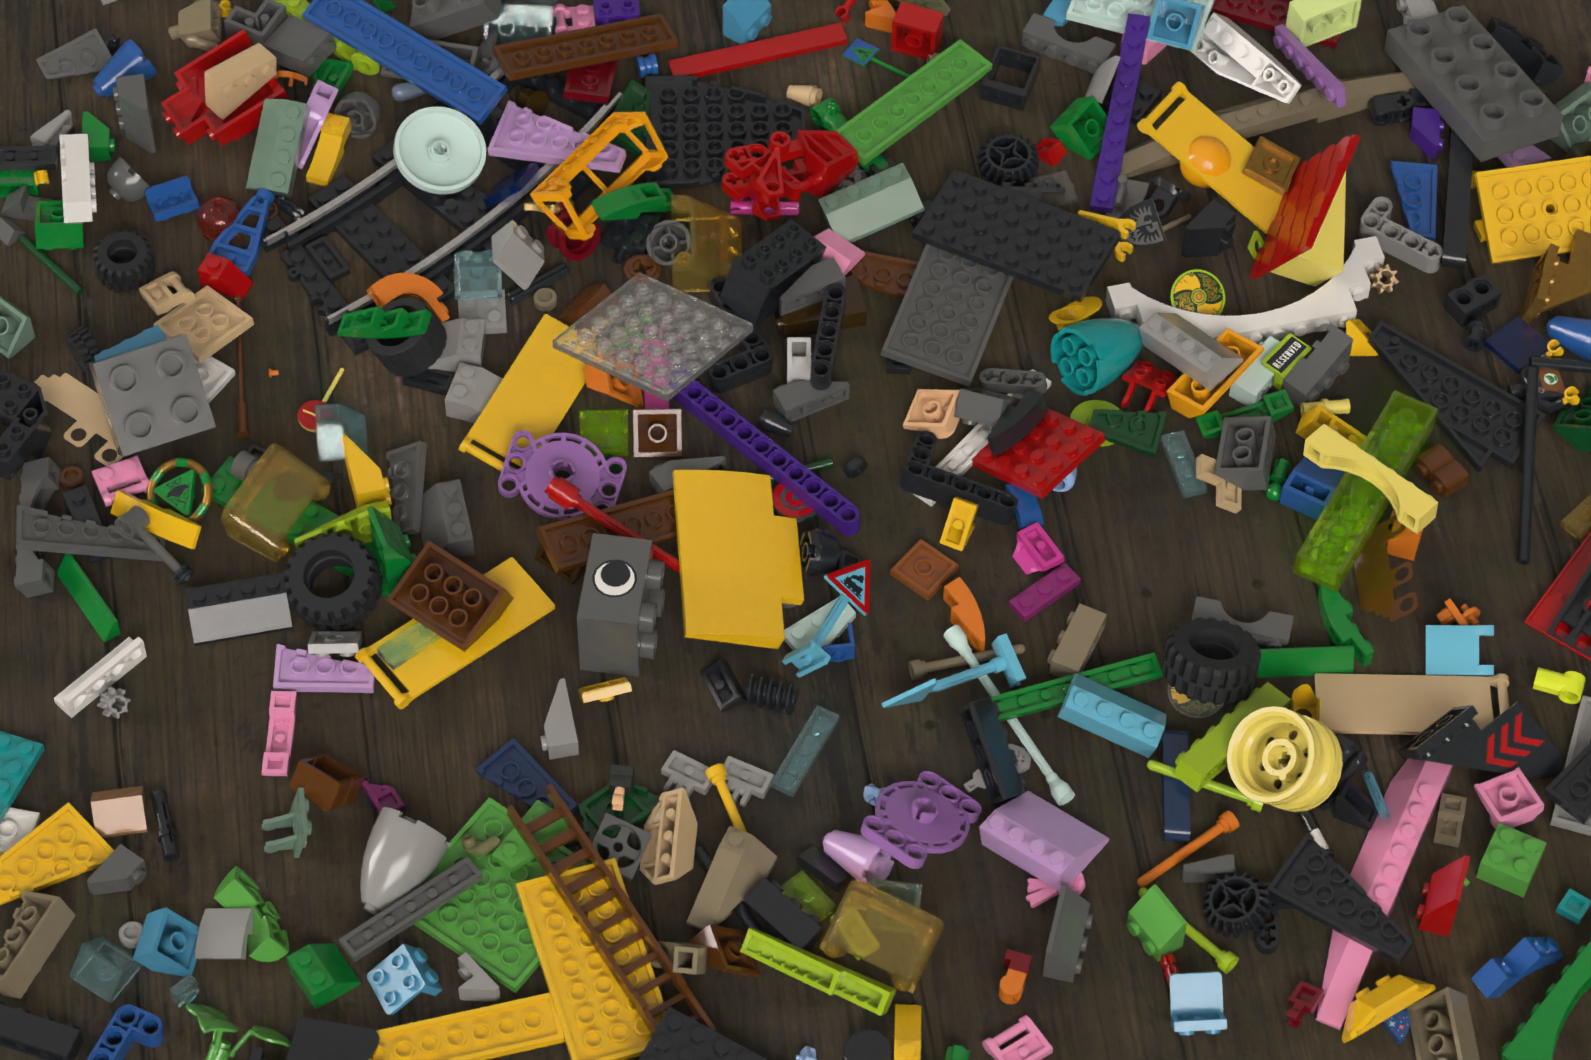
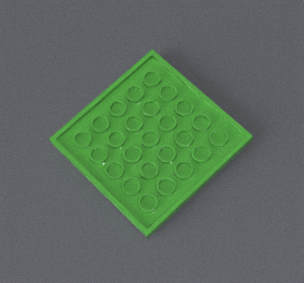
M489 797L449 842L450 846L440 863L422 885L467 856L482 873L483 880L428 914L414 925L461 956L466 952L486 974L516 993L540 965L516 890V883L547 875L536 858L516 871L511 872L492 860V854L497 848L483 856L464 851L461 841L465 835L471 834L475 837V840L484 841L495 834L502 843L514 828V825L507 816V808ZM562 845L546 854V857L553 865L570 856L573 852ZM585 860L571 869L589 865L590 863Z

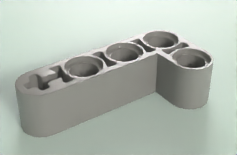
M1386 197L1375 198L1361 217L1358 230L1359 238L1376 236L1382 251L1426 273L1437 272L1442 260V247L1391 221L1390 217L1393 207L1391 200Z

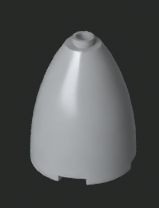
M388 807L381 809L372 828L361 869V902L365 904L364 909L374 915H377L419 888L435 870L450 846V843L445 842L447 838L432 827L407 816L402 818L403 813Z

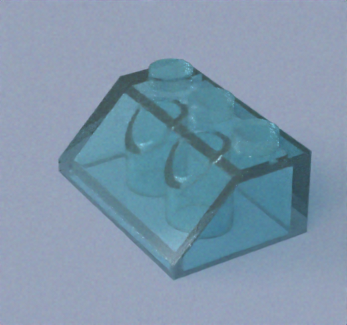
M501 2L498 19L484 24V42L486 43V37L492 31L497 32L496 45L553 35L555 4Z

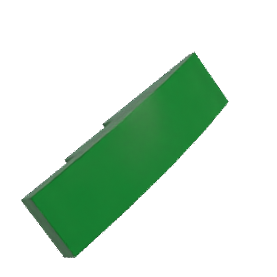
M377 306L344 314L337 334L345 337L382 339L426 334L432 314L427 309L408 313L403 308L384 311Z

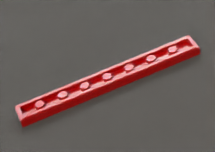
M836 23L669 60L668 67L672 76L691 75L702 77L846 45L847 37L842 24Z

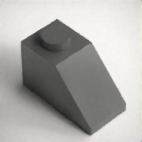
M120 844L87 879L90 893L100 895L130 891L136 884H140L146 876L147 870L144 859Z

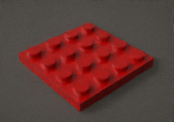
M1048 408V412L1041 422L1021 441L997 456L992 455L988 443L971 459L973 461L972 466L1043 499L1106 439L1103 432Z

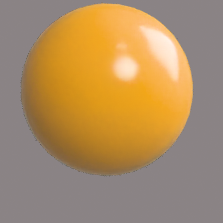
M1201 136L1191 142L1188 155L1192 165L1198 171L1209 176H1219L1229 169L1231 155L1223 142L1210 136ZM1179 161L1180 170L1189 183L1201 188H1210L1208 184Z

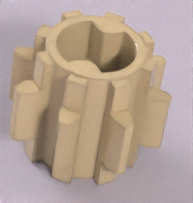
M1388 264L1383 269L1376 266L1374 274L1368 276L1372 280L1370 288L1375 287L1378 294H1381L1384 290L1390 293L1393 291L1392 286L1399 283L1396 280L1397 278H1395L1397 271L1392 272ZM1382 274L1387 278L1385 284L1380 281Z

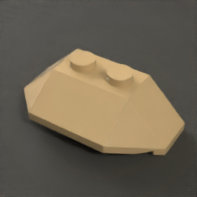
M684 788L662 793L658 799L659 803L654 807L644 825V830L651 833L652 836L640 861V871L654 885L677 880L693 869L698 823Z

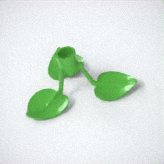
M187 1003L185 1006L190 1013L197 1016L203 1033L214 1031L210 1049L205 1060H228L229 1056L235 1057L239 1048L251 1036L288 1047L291 1045L290 1040L282 1033L263 1026H253L235 1047L231 1049V1043L222 1039L223 1031L238 1032L239 1028L228 1020L225 1013L207 1005Z

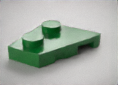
M326 58L320 67L313 72V88L317 80H320L339 89L334 99V102H336L354 70L353 63Z

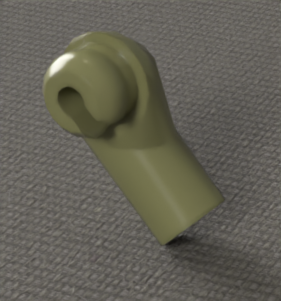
M468 834L461 841L464 851L479 856L489 853L501 844L495 834L484 841L475 840L473 835Z

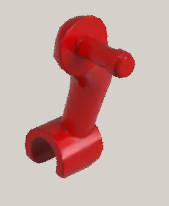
M847 0L843 6L837 7L836 16L840 17L844 14L841 17L843 23H847L850 20L849 10L857 0Z

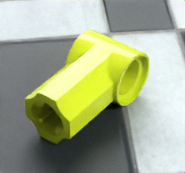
M1538 667L1533 689L1558 695L1559 699L1567 704H1577L1581 701L1586 679L1584 675L1575 671H1568L1562 674Z

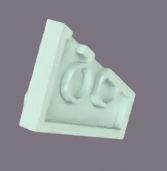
M838 598L784 630V641L793 651L812 641ZM849 604L846 605L822 646L831 645L845 631L848 623L855 619L856 612Z

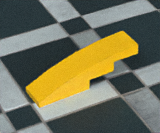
M117 490L111 514L120 517L132 507L139 506L147 513L150 519L149 526L145 528L148 532L187 548L195 549L202 526L171 509H163L148 500H141L125 491Z

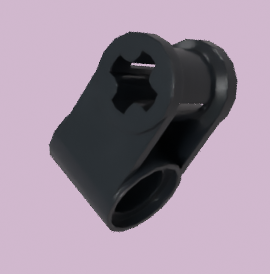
M1407 93L1375 96L1368 101L1371 119L1376 126L1405 123L1411 118L1412 111L1410 108L1413 106V98Z

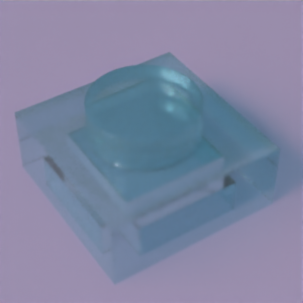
M190 973L169 989L172 1001L179 1008L183 1004L194 1000L199 992L197 980Z

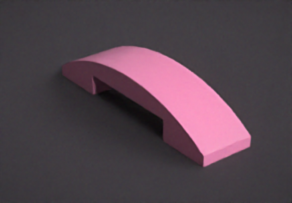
M271 691L270 719L266 752L263 755L262 776L288 775L295 732L296 691Z

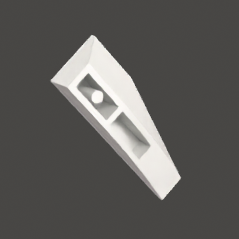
M1214 12L1205 25L1197 51H1191L1215 73L1287 104H1290L1302 86L1257 41L1229 18Z

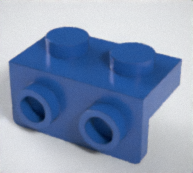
M187 175L144 189L148 208L155 222L167 220L170 217L189 213L200 208Z

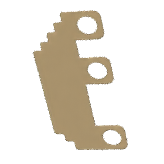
M64 373L61 377L54 374L50 378L41 375L35 381L41 387L45 402H50L77 420L64 433V438L77 447H81L97 433L108 442L96 452V460L108 466L119 462L123 458L118 453L117 458L113 461L108 462L102 458V453L105 450L114 449L117 452L98 393L67 373ZM78 428L84 429L86 437L81 441L73 440L71 438L73 430Z

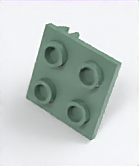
M298 788L289 814L263 820L261 825L264 831L293 827L294 833L292 836L266 842V846H264L266 853L293 849L294 858H299L302 849L306 848L307 835H311L312 823L311 820H307L309 799L304 796V788Z

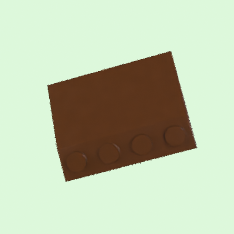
M428 540L386 601L465 652L500 619L514 598L506 589Z

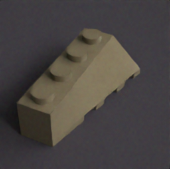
M23 891L21 908H16L12 916L15 919L11 929L6 930L3 937L6 942L3 948H0V993L2 995L22 998L76 916L58 896Z

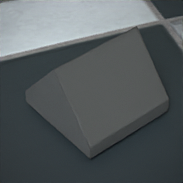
M0 217V240L7 247L16 242L20 235H26V232L12 219Z

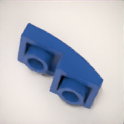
M1007 484L1005 486L1006 492L1013 494L1018 499L1015 511L1018 529H1025L1036 522L1041 527L1044 526L1036 496L1012 484Z

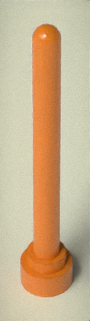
M1229 810L1221 814L1219 820L1216 821V825L1139 877L1137 885L1145 887L1222 832L1231 833L1239 827L1236 816Z

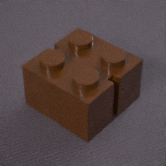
M322 753L313 756V758L309 757L299 760L289 788L295 790L296 793L298 788H304L305 798L317 803V807L321 810L331 811L355 803L365 776L331 756Z

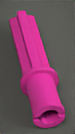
M752 199L751 201H741L740 203L730 200V215L750 214L753 217L752 206L755 202ZM780 201L781 215H798L799 202ZM765 208L763 210L767 214L775 213V210L772 208Z

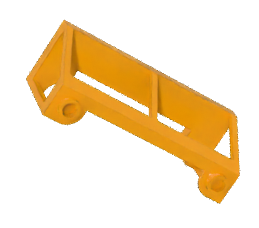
M613 112L530 195L534 202L559 228L564 230L570 239L587 240L593 236L596 227L592 223L599 216L592 205L579 217L577 216L569 201V198L572 196L570 191L572 187L569 182L583 170L603 191L599 196L601 197L612 191L630 186L644 171H657L662 167V163L668 158V155L645 112ZM645 125L657 150L647 149L630 130ZM619 133H625L642 151V154L607 188L586 165ZM543 202H563L573 223L567 228Z

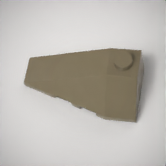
M729 826L717 849L687 919V924L703 930L709 924L719 926L731 914V911L742 900L744 901L745 897L764 877L767 879L777 860V856L755 836Z

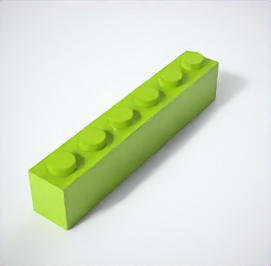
M1268 682L1260 689L1258 687L1255 688L1250 694L1249 699L1240 701L1234 712L1231 714L1226 713L1219 725L1211 726L1204 738L1196 739L1190 750L1179 754L1175 761L1177 766L1173 775L1194 791H1200L1228 766L1227 752L1229 742L1240 722L1249 714L1261 708L1275 706L1288 709L1291 699Z

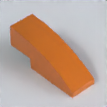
M958 577L944 586L943 600L951 608L950 622L954 626L960 625L972 647L977 652H982L985 650V630L982 615L971 591L964 581Z

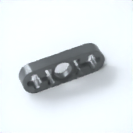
M988 368L979 375L982 389L992 392L1025 394L1026 391L1044 393L1047 389L1046 377L1042 372ZM1012 379L1019 380L1015 384H1008V381Z

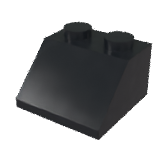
M1213 199L1185 227L1181 256L1184 258L1218 256L1224 249H1229L1234 240L1232 235L1236 224H1234L1236 213Z

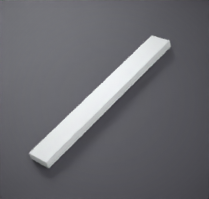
M1046 378L1048 389L1051 386V381ZM1008 393L1007 395L1021 399L1024 394ZM978 423L936 467L963 476L972 466L973 461L971 459L989 443L987 437L992 430L984 429V424ZM915 495L931 507L936 503L935 501Z

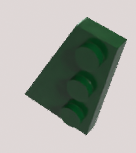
M631 79L627 83L614 112H645L648 116L651 91ZM645 125L630 130L644 145L645 138L647 137ZM619 133L613 139V141L638 157L642 154V151L625 133Z
M1094 409L1088 426L1103 432L1106 441L1153 457L1157 451L1167 412L1146 413V411L1123 412L1122 410Z

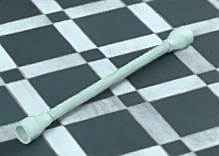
M960 625L950 627L943 636L950 647L958 651L971 668L980 666L968 645L967 635ZM988 675L978 677L991 697L1000 694ZM1018 719L1007 720L1046 777L1051 795L1056 803L1061 806L1071 801L1075 793L1068 783L1060 779L1053 772Z

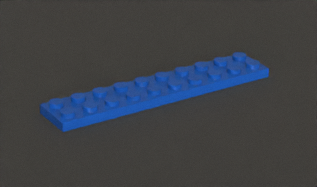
M313 0L302 13L304 19L330 33L335 38L454 110L466 115L479 125L484 122L508 91L507 87L363 0Z

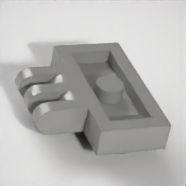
M673 750L661 768V774L669 777L663 791H671L673 786H675L674 790L684 788L688 798L694 790L706 795L712 786V782L708 781L705 774L709 767Z
M728 756L724 763L727 771V780L725 782L730 793L733 792L732 798L734 803L737 802L740 795L742 796L740 805L744 807L751 795L764 799L774 780V774L731 756Z

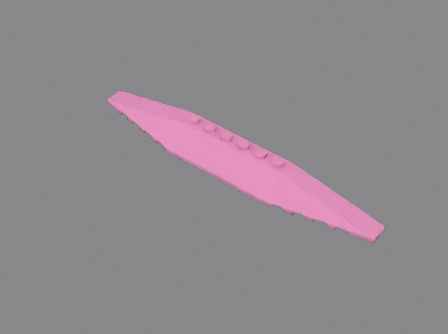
M1413 759L1406 760L1390 782L1383 798L1390 815H1387L1386 819H1384V809L1383 815H1381L1383 819L1378 814L1350 876L1366 891V895L1382 908V911L1388 917L1453 765ZM1332 930L1322 985L1324 997L1318 1005L1316 1021L1341 1030L1349 1003L1353 1002L1354 994H1356L1374 951L1335 930Z

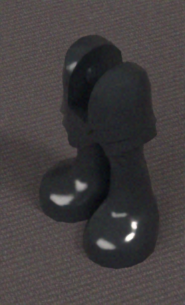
M1338 733L1334 734L1342 750L1344 766L1335 790L1328 799L1317 806L1321 810H1327L1333 805L1344 780L1350 779L1368 761L1367 756L1357 750L1359 747L1353 741Z

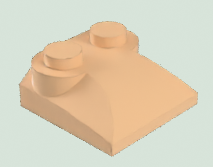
M917 389L903 423V428L933 432L939 439L948 438L954 433L960 419L955 417L960 390Z

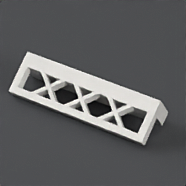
M128 637L54 697L55 704L71 718L96 699L100 693L107 690L108 687L112 686L147 657L144 641L140 637H137L135 640Z

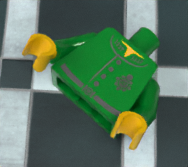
M46 170L0 171V198H6L7 195L23 185L27 186L29 196L39 197L38 184H49L48 172Z

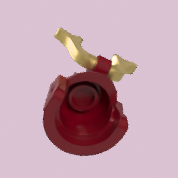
M570 197V198H569V201H570L572 207L574 208V202L571 200V197ZM535 202L524 203V210L545 213ZM563 202L546 205L567 228L573 223ZM552 221L546 235L553 248H559L567 259L581 261L590 256L597 247L600 238V226L593 222L592 224L596 227L593 236L587 240L570 239L564 230Z

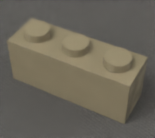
M1080 603L1075 612H1070L1067 619L1068 627L1066 631L1062 630L1057 640L1059 645L1056 650H1051L1047 663H1050L1049 674L1062 678L1084 671L1105 628L1106 613Z

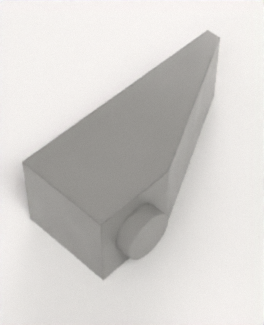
M565 678L559 680L544 724V736H540L542 750H547L549 760L579 755L578 739Z

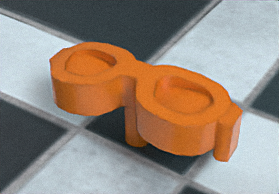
M277 71L275 75L276 79L278 77L289 78L288 86L290 87L293 86L294 79L305 82L304 85H308L309 78L296 72Z

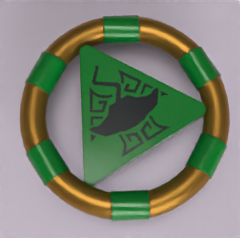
M180 457L170 459L161 464L150 477L147 487V500L159 506L156 499L157 494L187 516V519L196 523L205 515L210 507L213 497L212 480L207 470L197 461ZM175 467L191 468V470L157 487V484L168 470ZM197 472L204 487V496L198 508L191 515L192 503L196 495L194 487Z

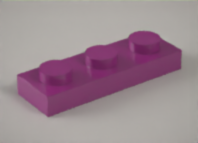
M1063 563L1011 599L1008 606L1025 623L1078 586L1081 578L1066 563Z

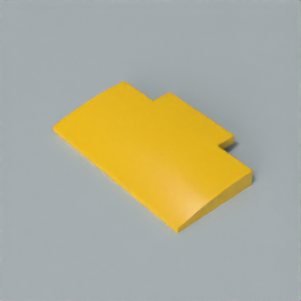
M674 470L672 475L684 637L779 649L785 639L782 603L801 605L804 601L797 519L774 516L770 475L721 470Z

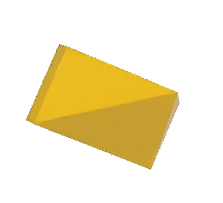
M1349 319L1346 322V334L1353 338L1350 356H1379L1367 342L1372 332L1360 319Z

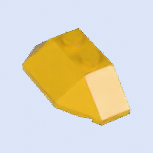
M1388 974L1375 982L1378 986L1370 991L1366 987L1354 994L1356 1000L1349 1003L1341 1038L1343 1043L1358 1037L1435 991L1436 987L1433 984L1400 974L1391 979Z

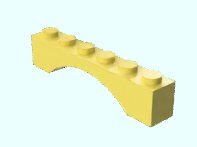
M1323 424L1305 440L1303 455L1321 468L1346 471L1360 476L1375 485L1391 502L1396 512L1397 520L1416 534L1436 518L1438 501L1417 488L1412 482L1398 475L1393 469L1379 462L1374 456L1360 449L1355 443L1341 436L1336 430Z

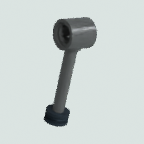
M134 506L115 520V527L118 533L125 539L139 536L175 572L173 578L177 579L176 581L180 585L190 579L194 570L190 569L191 567L188 564L182 566L145 529L149 526L150 519L141 507Z

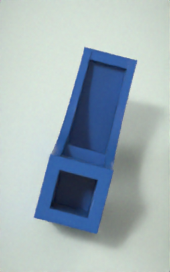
M1524 937L1504 958H1491L1471 979L1486 998H1499L1509 988L1530 973L1544 966L1558 963L1564 956L1559 951V945L1550 937Z

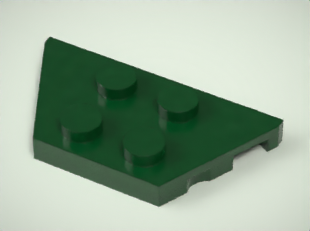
M608 784L579 804L583 830L592 843L605 813L637 826L649 818L652 810L659 803L658 799L660 796L648 792V788L633 785L631 796L624 795L623 811L612 810L613 794L609 792ZM613 825L604 829L602 834L613 839L617 837L621 828ZM597 844L598 852L605 848Z

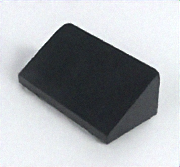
M720 658L701 672L721 712L747 703L745 693L728 662Z
M814 845L798 856L799 866L837 893L853 877L831 857Z

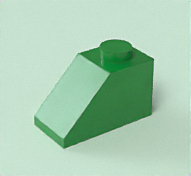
M84 111L82 134H88L89 162L111 161L112 152H116L115 138H111L110 129L88 111Z

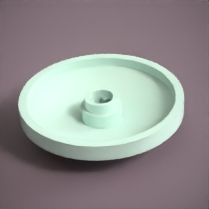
M427 107L412 113L402 122L395 136L393 153L398 169L411 184L429 193L452 194L466 189L478 178L486 160V144L479 128L466 115L446 107Z

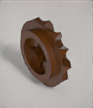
M637 254L629 258L625 263V277L629 279L630 283H636L638 287L641 284H647L649 287L650 283L657 282L658 277L661 275V265L657 264L649 254ZM640 265L646 271V275L639 272Z

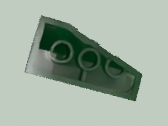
M1591 386L1586 389V395L1580 399L1579 404L1573 405L1568 410L1563 409L1559 413L1553 425L1554 430L1579 452L1591 453Z

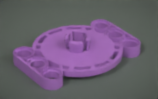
M521 430L516 432L512 438L498 480V490L506 498L514 497L520 493L531 509L547 518L555 519V517L567 515L576 517L586 513L571 506L567 510L549 499V495L544 492L555 476L554 474L558 471L568 472L571 476L566 480L581 489L579 494L582 496V499L596 508H608L617 504L626 476L627 465L620 457H612L605 461L603 454L593 443L576 434L552 433L534 441L533 435L530 432ZM524 437L530 441V444L525 448L518 447L516 441ZM561 438V441L546 443L548 440ZM566 439H573L581 442V444H577L572 441H566ZM586 446L591 448L597 456L594 457L592 453L586 449ZM512 459H519L523 465L520 469H513L509 466V463ZM612 464H619L623 470L619 474H613L609 471V467ZM507 480H511L516 484V487L511 491H506L503 489L502 484ZM607 485H611L615 488L616 492L611 496H607L602 492V489Z
M923 771L920 773L917 782L902 781L884 788L876 801L875 816L869 815L865 817L860 832L866 839L907 867L919 869L924 865L927 853H945L961 846L968 835L969 823H974L978 820L982 807L976 800L936 773ZM923 781H928L932 783L934 786L928 785ZM944 795H949L954 799H948ZM964 808L970 809V810H972L974 813H969V812L965 811ZM868 825L874 826L879 830H872L868 827ZM962 825H964V831L960 830ZM888 840H894V841L898 842L899 845L893 844V843L889 842ZM909 854H915L920 859L913 858Z

